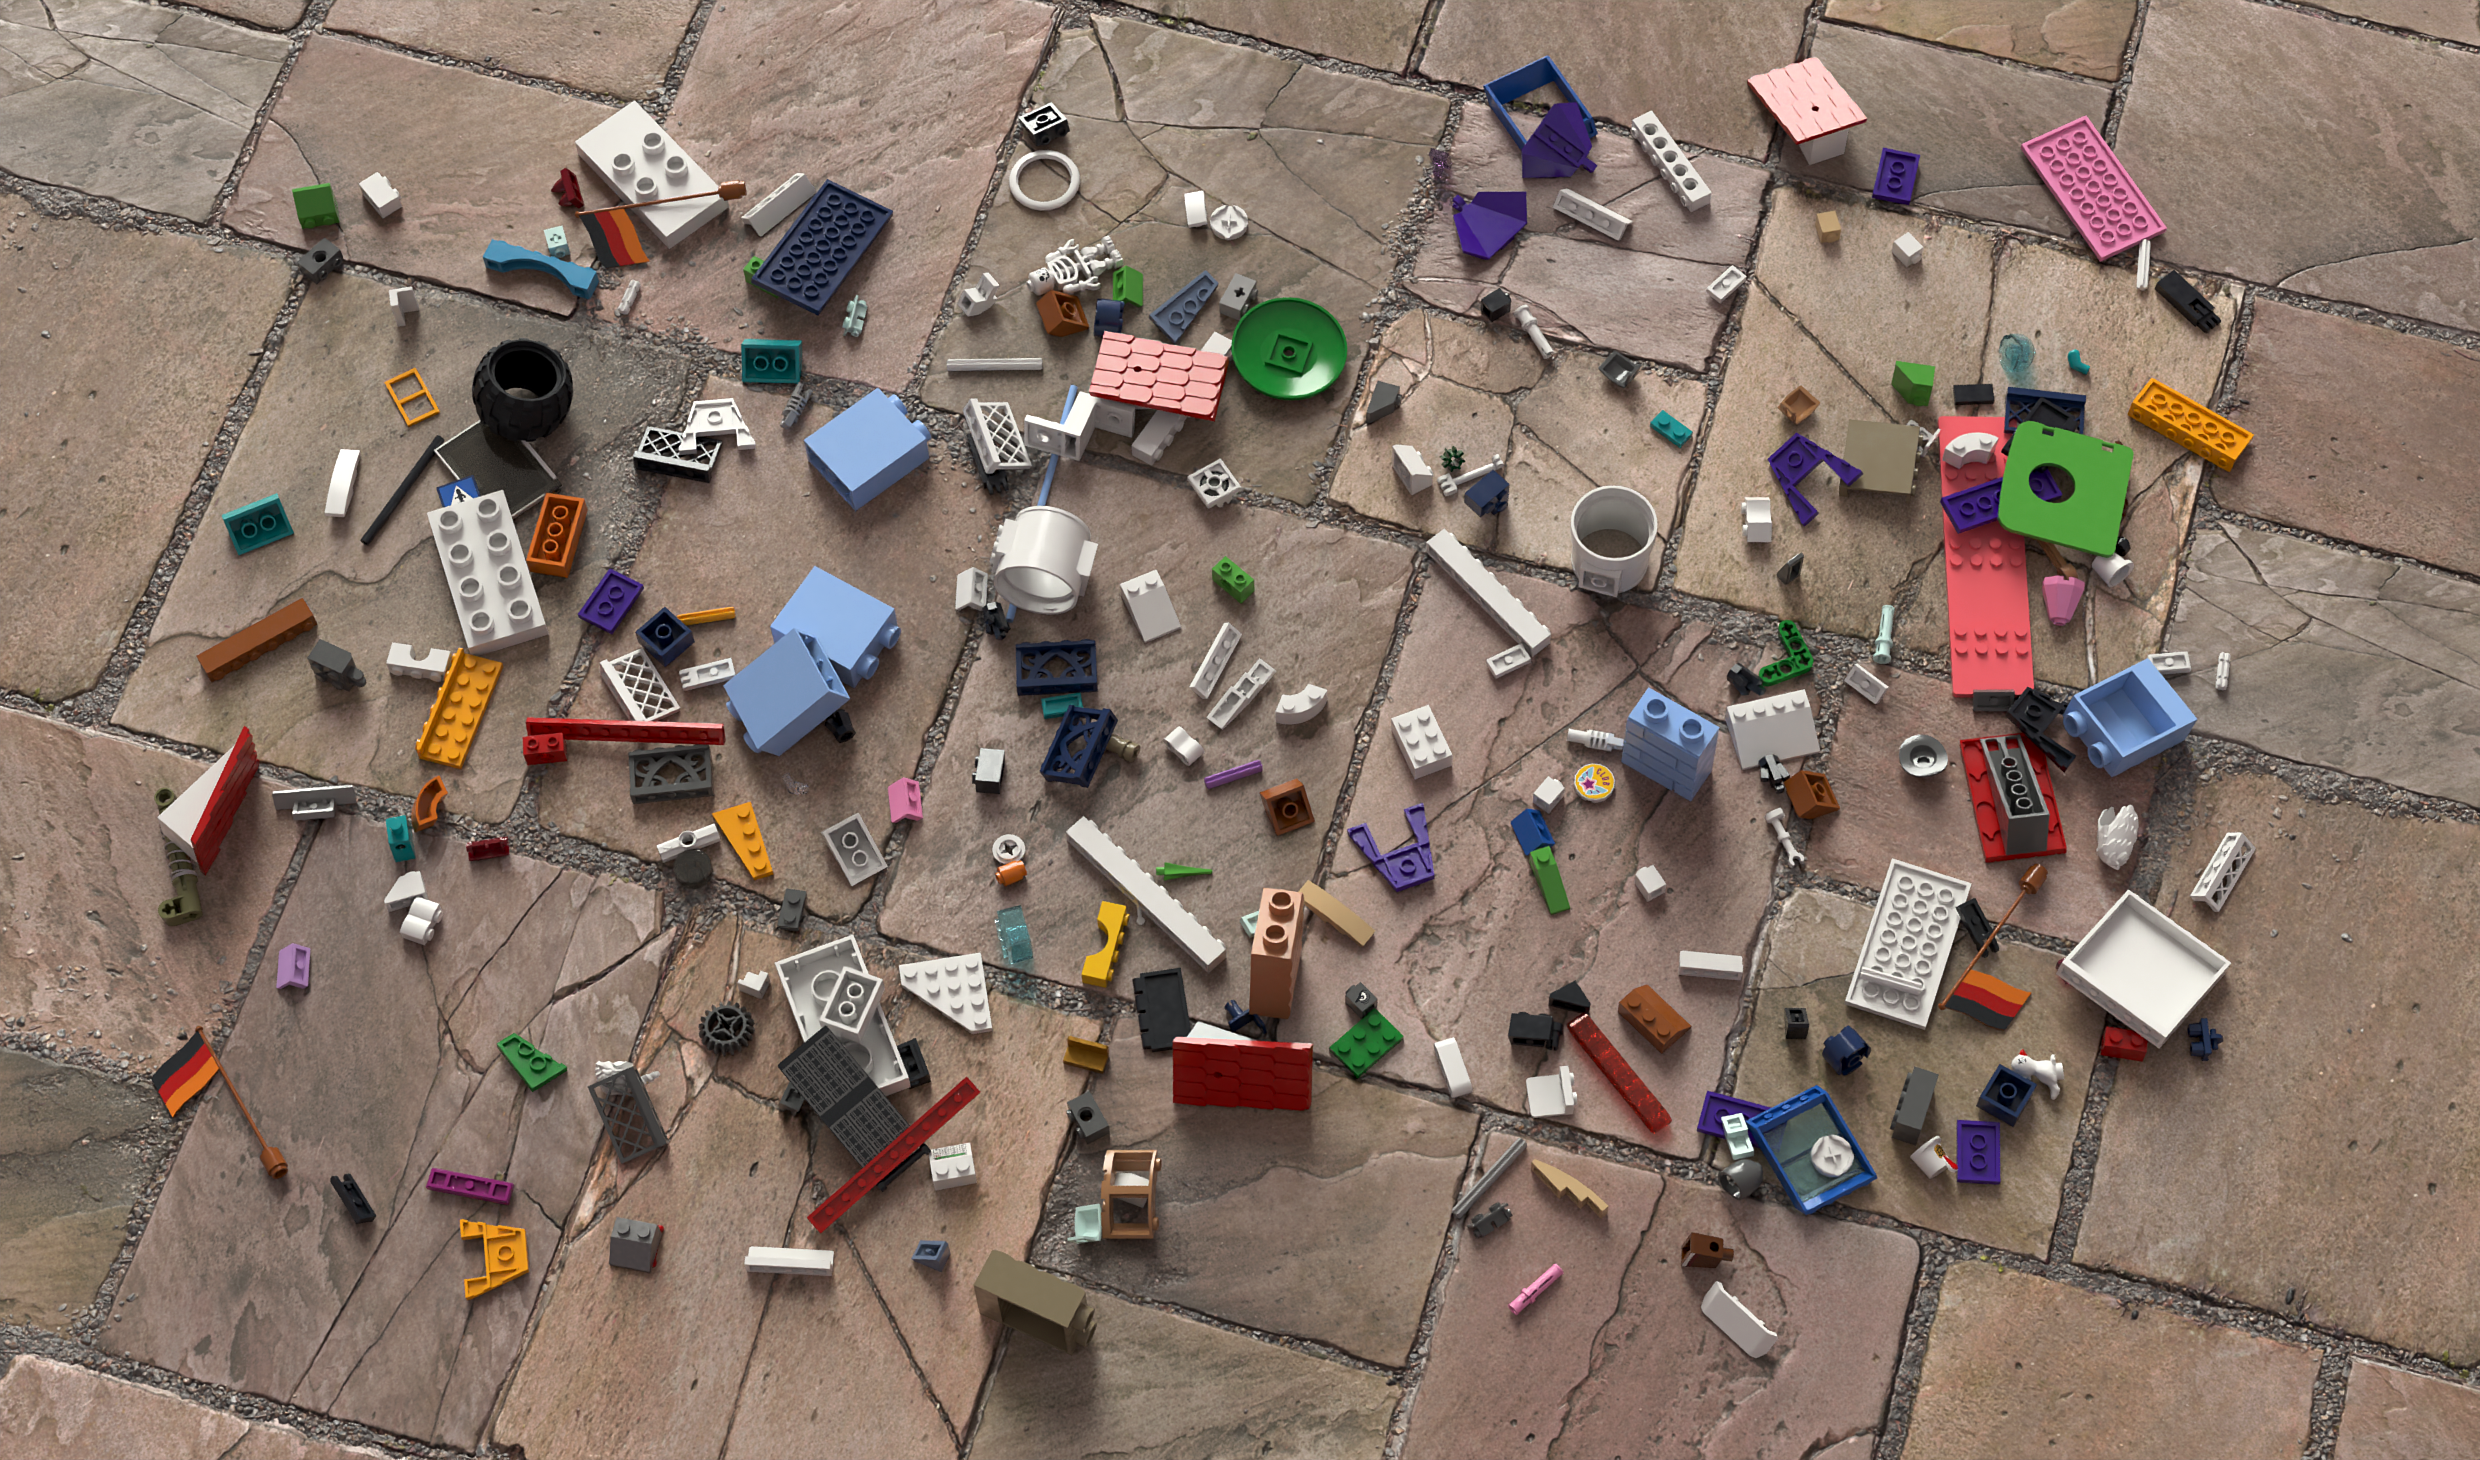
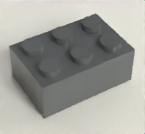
M1915 1066L1912 1073L1908 1072L1890 1129L1894 1130L1891 1138L1916 1146L1939 1074Z

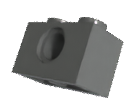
M324 237L297 263L301 273L315 284H318L321 280L326 279L331 271L339 267L344 258L341 250Z
M1090 1091L1067 1102L1068 1110L1066 1114L1071 1122L1075 1121L1077 1125L1075 1129L1080 1139L1084 1138L1086 1143L1089 1144L1110 1133L1109 1125ZM1084 1116H1090L1092 1118L1089 1121L1081 1120Z

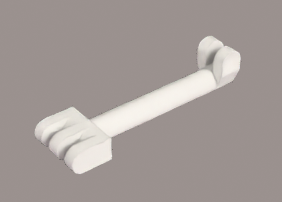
M1496 454L1492 457V463L1453 479L1450 473L1438 477L1437 482L1441 484L1440 487L1444 490V495L1449 496L1457 493V485L1485 475L1492 470L1495 471L1503 468L1504 463L1499 454Z

